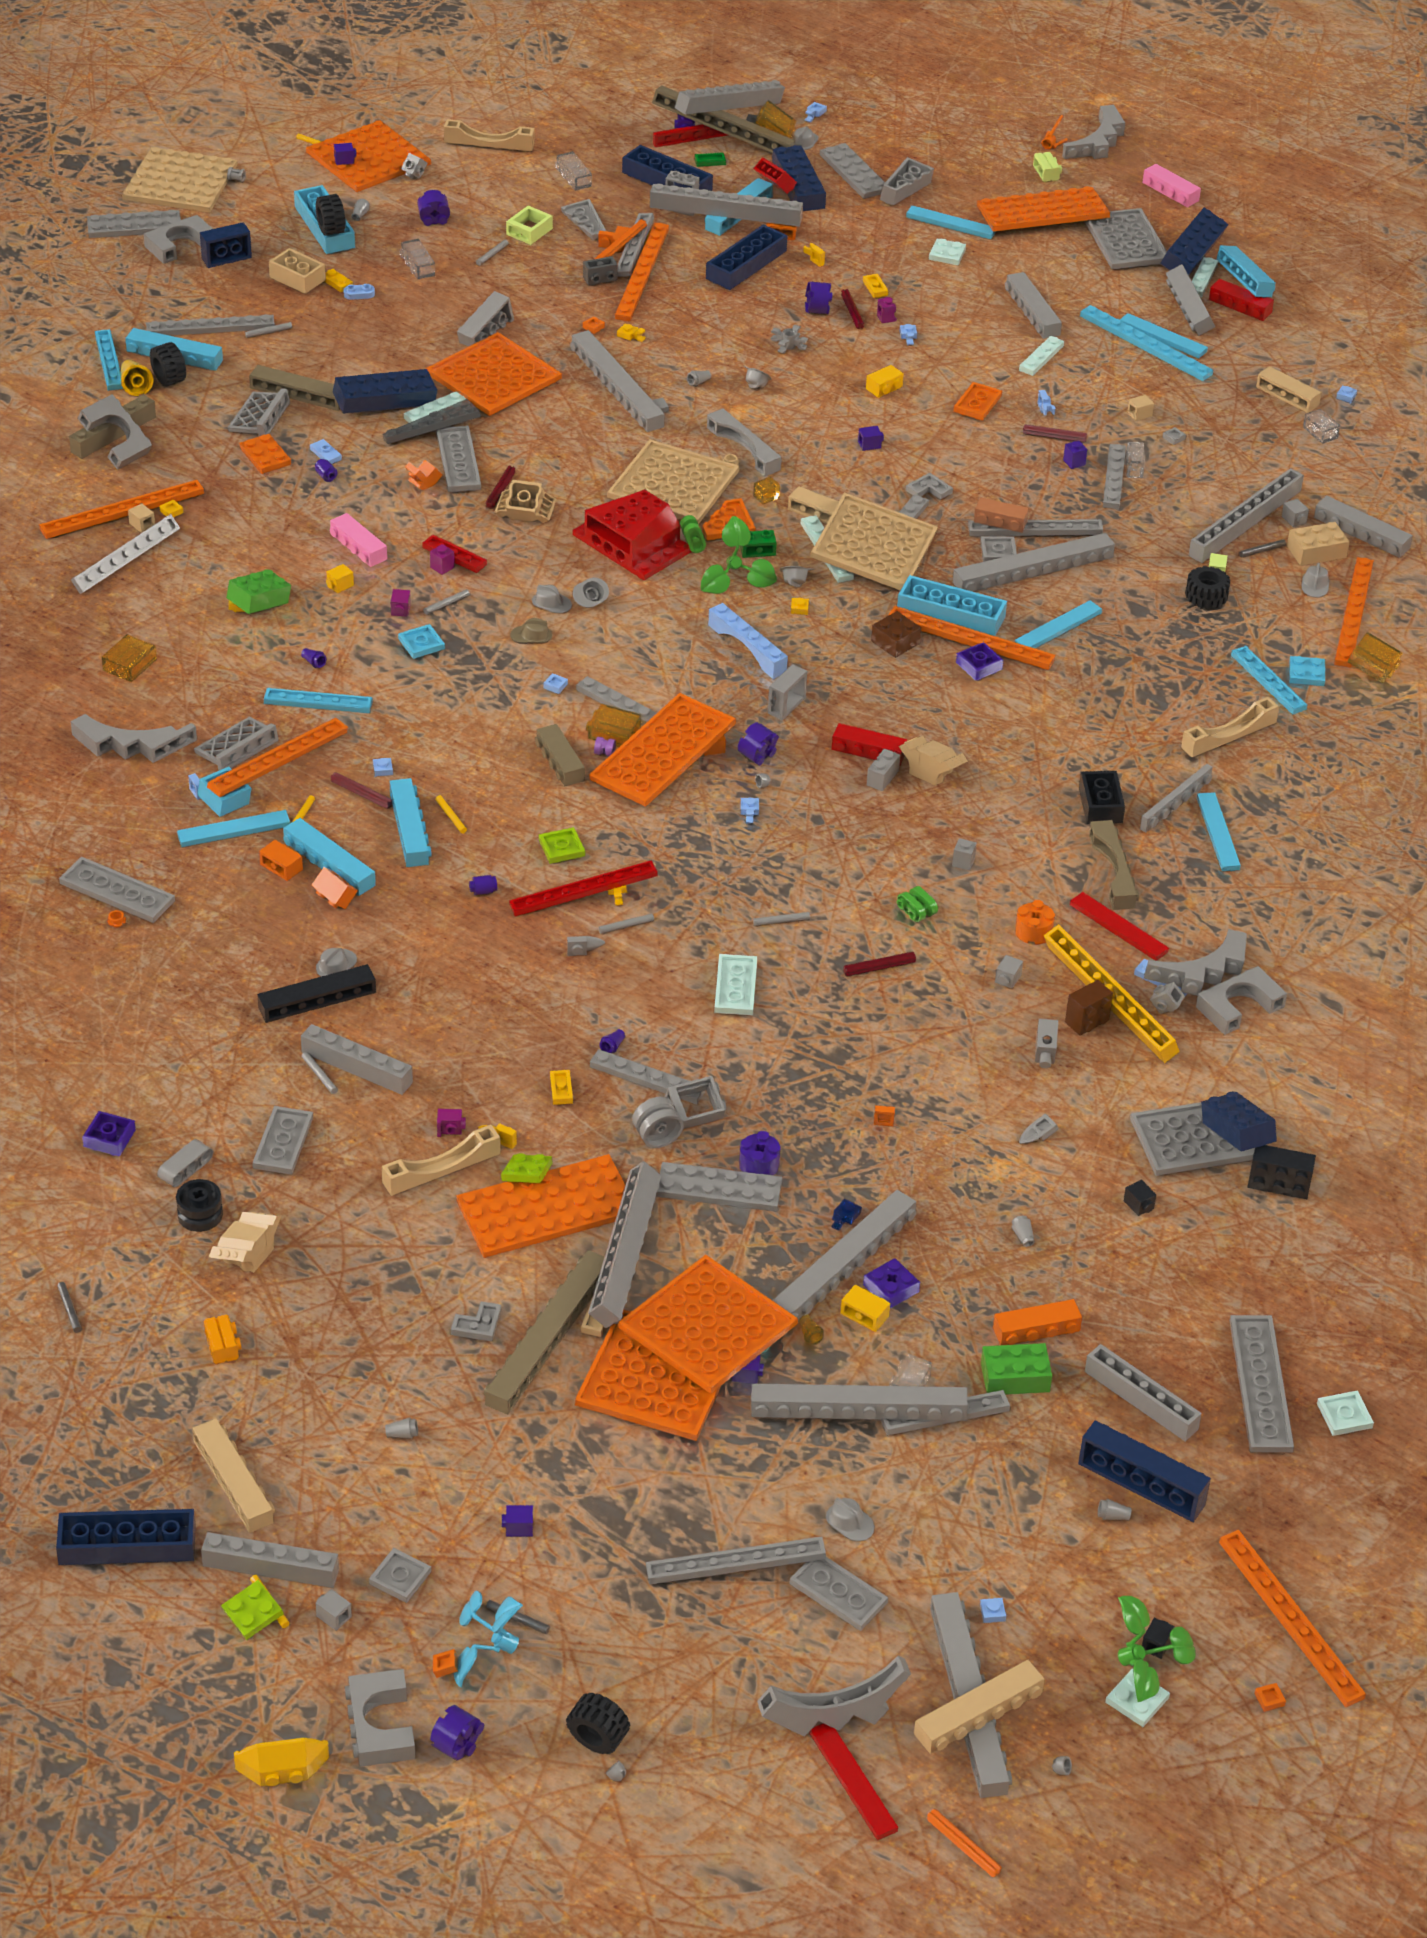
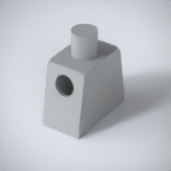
M1039 1019L1035 1062L1039 1063L1041 1068H1050L1051 1064L1055 1062L1058 1020ZM1045 1036H1049V1037H1050V1039H1043V1038H1044Z

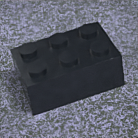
M1117 771L1081 772L1079 792L1086 823L1090 824L1093 821L1112 820L1113 824L1123 823L1125 803Z
M1268 1145L1256 1147L1247 1188L1307 1200L1316 1155Z

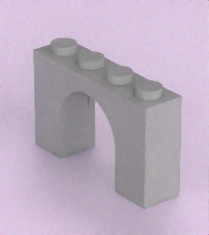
M194 215L144 233V245L155 257L165 264L177 259L176 245L171 241L190 239L201 247L200 232L213 228L198 215Z
M113 394L84 408L78 416V420L87 431L104 423L115 424L124 431L127 440L113 447L108 455L109 460L117 470L148 454L152 447L149 438L143 434L140 427L135 424L130 414L124 410L120 401Z
M1257 966L1198 993L1196 1008L1226 1035L1240 1028L1242 1014L1228 999L1235 996L1252 998L1271 1014L1285 1007L1287 993Z
M404 1669L348 1676L349 1686H345L346 1700H351V1705H347L348 1718L353 1719L354 1724H350L351 1738H356V1743L352 1744L354 1758L359 1759V1766L415 1759L412 1726L382 1730L371 1726L365 1720L367 1713L379 1705L407 1701Z

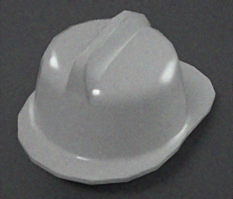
M805 126L798 128L792 139L796 140L794 145L802 146L804 150H808L814 146L819 137Z
M744 366L747 369L746 382L750 388H764L768 381L772 380L763 371Z
M1319 562L1316 566H1310L1302 577L1301 585L1305 594L1311 597H1322L1327 594L1330 582L1327 569L1321 567Z
M800 566L780 568V571L783 572L784 581L793 587H800L806 582L808 571L815 570Z
M589 578L574 587L572 591L573 598L580 606L591 608L607 599L609 588L602 579Z
M538 585L536 595L532 598L534 606L553 613H565L572 607L570 599L561 595L553 585Z
M342 948L326 949L321 954L320 960L316 965V971L322 977L348 970L356 964V954Z
M836 1498L834 1505L826 1512L827 1522L850 1540L865 1541L874 1533L875 1526L873 1520L860 1509L859 1504L853 1499Z

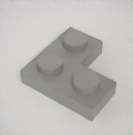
M928 473L907 484L906 491L917 496L930 492L939 499H943L953 493V487L933 474Z
M481 1301L476 1317L455 1314L451 1335L492 1342L501 1313V1304Z

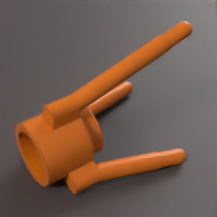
M1063 115L1059 117L1051 132L1047 131L1041 145L1045 149H1055L1068 140L1065 138L1056 143V137L1053 135Z

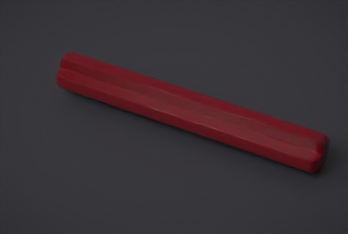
M843 289L841 296L856 328H864V321L850 291Z
M1027 424L1023 426L1024 434L1086 442L1087 433Z
M509 465L486 500V508H494L501 493L506 489L515 474L514 466L511 467Z
M337 772L331 775V782L386 809L392 806V799Z
M907 952L843 966V972L845 976H852L915 963L916 955L914 952Z

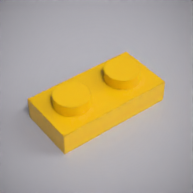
M334 269L325 272L326 280L324 282L339 292H343L346 286L353 285V281Z
M878 274L863 276V283L873 298L888 296V289Z
M570 1070L550 1071L553 1105L573 1104Z

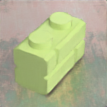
M1044 152L1043 154L1035 153L1033 166L1043 182L1059 180L1062 167L1058 165L1056 157H1053L1050 152Z

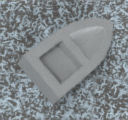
M592 936L567 937V955H587V951L601 947L605 944V941Z
M1045 1113L1025 1129L1019 1143H1031L1040 1138L1044 1141L1059 1128Z

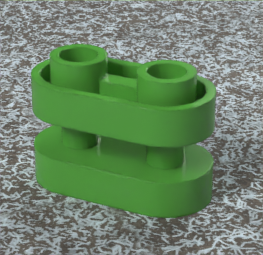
M687 515L680 521L684 538L693 553H700L706 548L702 530L696 518L692 515Z
M920 886L910 889L909 893L903 892L897 897L898 907L915 922L924 920L926 915L932 916L938 912L936 901Z

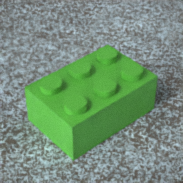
M266 569L229 580L226 598L246 613L251 614L287 604L289 602L291 585L272 570Z
M1046 1343L983 1346L981 1367L986 1393L1001 1390L1004 1391L1005 1395L1050 1392L1052 1372Z

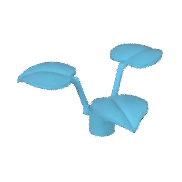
M474 1591L470 1601L464 1606L459 1618L460 1625H468L473 1617L493 1631L494 1634L491 1642L494 1643V1646L474 1644L471 1648L466 1647L458 1657V1672L454 1673L455 1682L459 1687L462 1688L463 1680L476 1660L477 1649L493 1650L497 1653L501 1649L512 1654L517 1648L519 1638L503 1629L510 1618L523 1606L514 1598L507 1597L502 1602L495 1614L496 1621L493 1626L476 1614L482 1604L481 1592Z

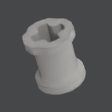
M228 168L227 179L229 181L232 179L239 180L242 183L245 181V169Z

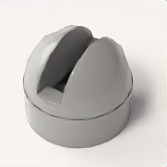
M765 773L756 775L755 782L758 788L769 786L771 781L769 775Z
M1059 1756L1055 1758L1052 1765L1053 1771L1059 1775H1069L1072 1769L1070 1757Z
M617 1761L605 1774L611 1780L618 1782L625 1777L626 1769L620 1761Z

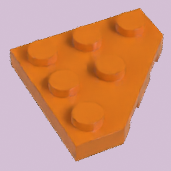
M742 498L724 501L722 507L719 510L717 509L711 515V519L702 525V531L706 540L721 539L722 531L732 516H736L744 521L750 531H756Z

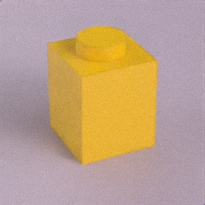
M344 564L326 571V584L336 593L354 586L353 571Z

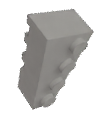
M907 157L884 183L880 200L886 204H897L930 184L934 168Z
M494 291L478 307L475 313L468 318L463 326L458 329L459 343L469 347L487 338L489 335L495 334L497 329H503L508 321H514L510 298Z

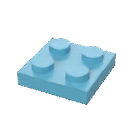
M430 624L398 633L399 641L413 659L445 649V643Z
M1290 656L1289 683L1325 686V659Z

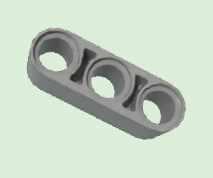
M194 1139L164 1162L158 1169L157 1176L171 1186L178 1187L210 1161L213 1156V1149Z

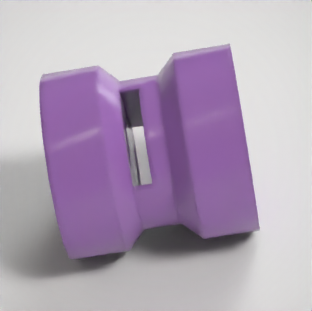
M597 737L594 754H606L609 757L615 751L616 740H605L603 737Z

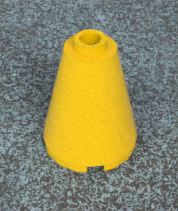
M133 360L124 361L121 365V385L125 392L132 396L148 393L154 382L151 371L146 366Z

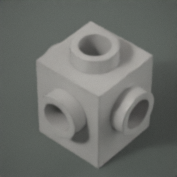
M409 153L401 169L406 172V176L412 179L414 177L420 179L427 162Z
M1175 982L1164 986H1157L1153 991L1154 993L1150 1001L1162 1014L1176 1010L1185 995Z

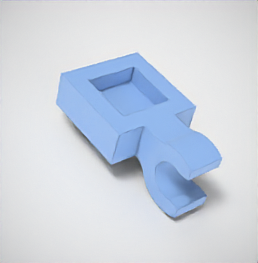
M817 102L809 105L805 112L808 115L805 121L812 122L814 117H820L827 112V106Z
M900 325L901 339H906L907 345H913V339H917L916 325Z
M1039 390L1037 404L1041 413L1047 415V412L1050 411L1055 415L1056 408L1051 404L1050 396L1047 395L1045 390Z
M741 798L740 815H746V823L753 824V816L759 815V798Z

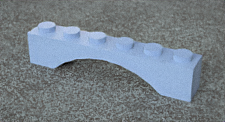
M724 603L709 609L708 626L718 634H729L739 639L752 652L761 669L772 679L779 677L787 670L788 656Z

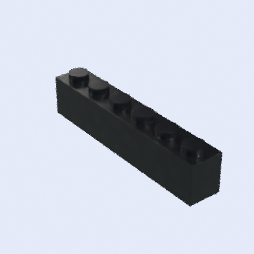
M366 964L257 994L258 1008L265 1023L374 994L376 993V979L369 965Z

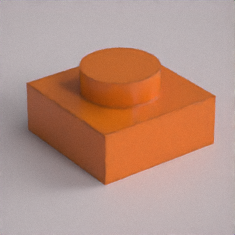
M593 316L583 322V328L595 334L605 328V322Z
M875 1105L874 1125L894 1126L895 1107Z
M455 1649L433 1655V1673L436 1678L458 1672V1655Z
M1277 1683L1255 1689L1254 1694L1264 1712L1285 1706L1286 1700Z

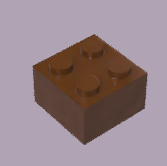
M898 611L872 625L871 642L895 658L920 644L921 627Z
M1096 980L1069 994L1065 1023L1080 1036L1092 1031L1101 1024H1105L1110 1018L1113 992L1102 982Z

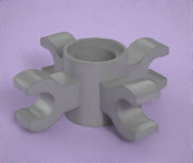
M794 325L792 329L787 328L783 332L778 328H773L771 333L776 335H773L771 340H779L778 345H780L778 352L784 354L786 350H792L796 346L800 350H805L808 347L803 344L808 341V338L799 337L800 333L798 331L801 326Z

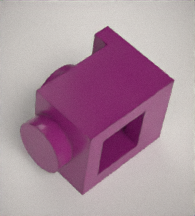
M890 297L878 299L877 316L881 323L897 321L894 315L896 305L893 303V299Z
M438 1109L437 1137H441V1134L462 1135V1129H466V1117H462V1109Z

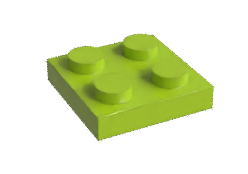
M574 827L539 834V842L550 864L585 857V849Z
M514 1154L501 1173L502 1181L541 1183L553 1164L552 1156H544L543 1154Z
M259 1579L221 1605L223 1611L246 1640L284 1614L281 1607Z

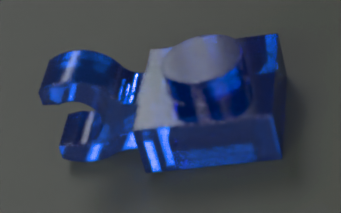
M844 1199L834 1210L832 1220L835 1222L831 1227L840 1230L845 1222L852 1224L861 1214L862 1207Z

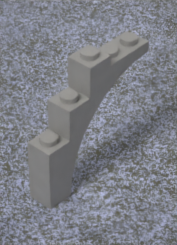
M1114 105L1100 106L1098 119L1101 125L1094 133L1083 139L1064 143L1062 154L1064 159L1092 156L1094 159L1108 157L1109 147L1116 146L1117 136H1124L1125 121Z
M1228 929L1224 942L1217 950L1196 960L1185 962L1148 960L1144 979L1165 984L1175 982L1177 986L1181 987V992L1198 996L1204 982L1216 985L1221 983L1224 972L1234 975L1241 973L1245 960L1247 933Z
M898 1655L884 1669L856 1685L825 1693H797L771 1685L757 1703L762 1717L804 1737L815 1727L818 1721L840 1731L853 1715L875 1725L889 1710L886 1701L907 1680L911 1672L905 1658Z

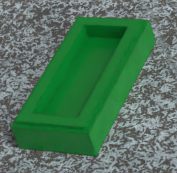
M723 152L694 155L697 167L726 165V158Z

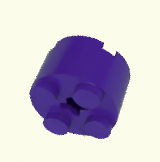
M438 190L424 192V195L419 197L417 201L419 215L424 225L446 224L450 216L446 195H443Z
M808 282L805 297H807L805 311L807 313L829 314L830 306L828 304L832 301L831 283Z
M755 722L746 729L745 733L747 735L745 738L741 737L738 743V751L760 766L765 758L768 756L772 757L777 750L775 745L779 736L764 725Z
M759 1131L757 1134L749 1135L741 1140L739 1159L741 1171L775 1175L780 1164L781 1149L779 1142L766 1131Z
M452 1705L445 1710L448 1714L444 1719L439 1717L436 1721L430 1740L434 1742V1744H431L432 1747L454 1760H460L465 1755L470 1757L476 1749L475 1742L478 1735L484 1729V1723L457 1705Z

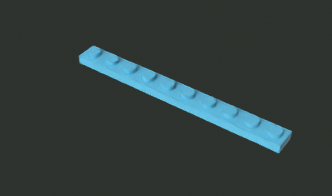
M1089 305L1080 311V317L1201 381L1213 375V369L1094 306Z

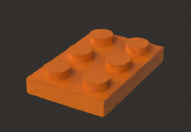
M972 382L954 405L953 412L983 421L1001 398L1002 390Z
M264 434L239 443L240 449L261 474L291 465L290 457L270 434Z

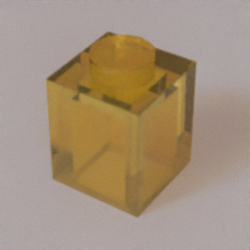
M770 476L754 483L753 496L762 504L779 498L780 484Z

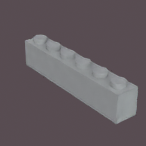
M1181 264L1166 272L1168 277L1166 282L1178 305H1180L1192 331L1196 330L1198 336L1215 328L1184 266Z
M1024 272L1007 275L1005 282L1006 291L1010 293L1012 299L1016 301L1018 307L1021 308L1024 315L1027 316L1030 323L1036 328L1037 333L1043 339L1050 336H1060L1062 322Z
M1329 496L1324 497L1316 504L1314 518L1324 523L1336 522L1343 532L1399 558L1410 549L1413 535Z
M313 1024L301 1035L302 1053L308 1052L313 1058L401 1095L413 1083L412 1066Z
M1101 1344L1087 1355L1085 1373L1186 1442L1199 1430L1201 1412Z
M207 1532L201 1549L204 1567L334 1588L339 1572L338 1554L210 1532Z

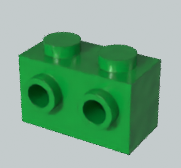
M774 530L750 531L749 543L745 546L739 545L742 558L776 556L777 542Z

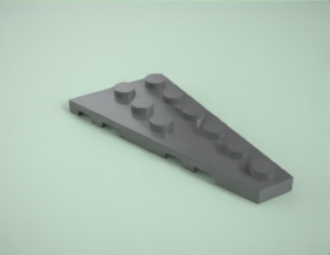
M465 399L439 411H433L427 416L398 428L387 430L382 435L384 441L390 444L481 417L480 411L468 399Z

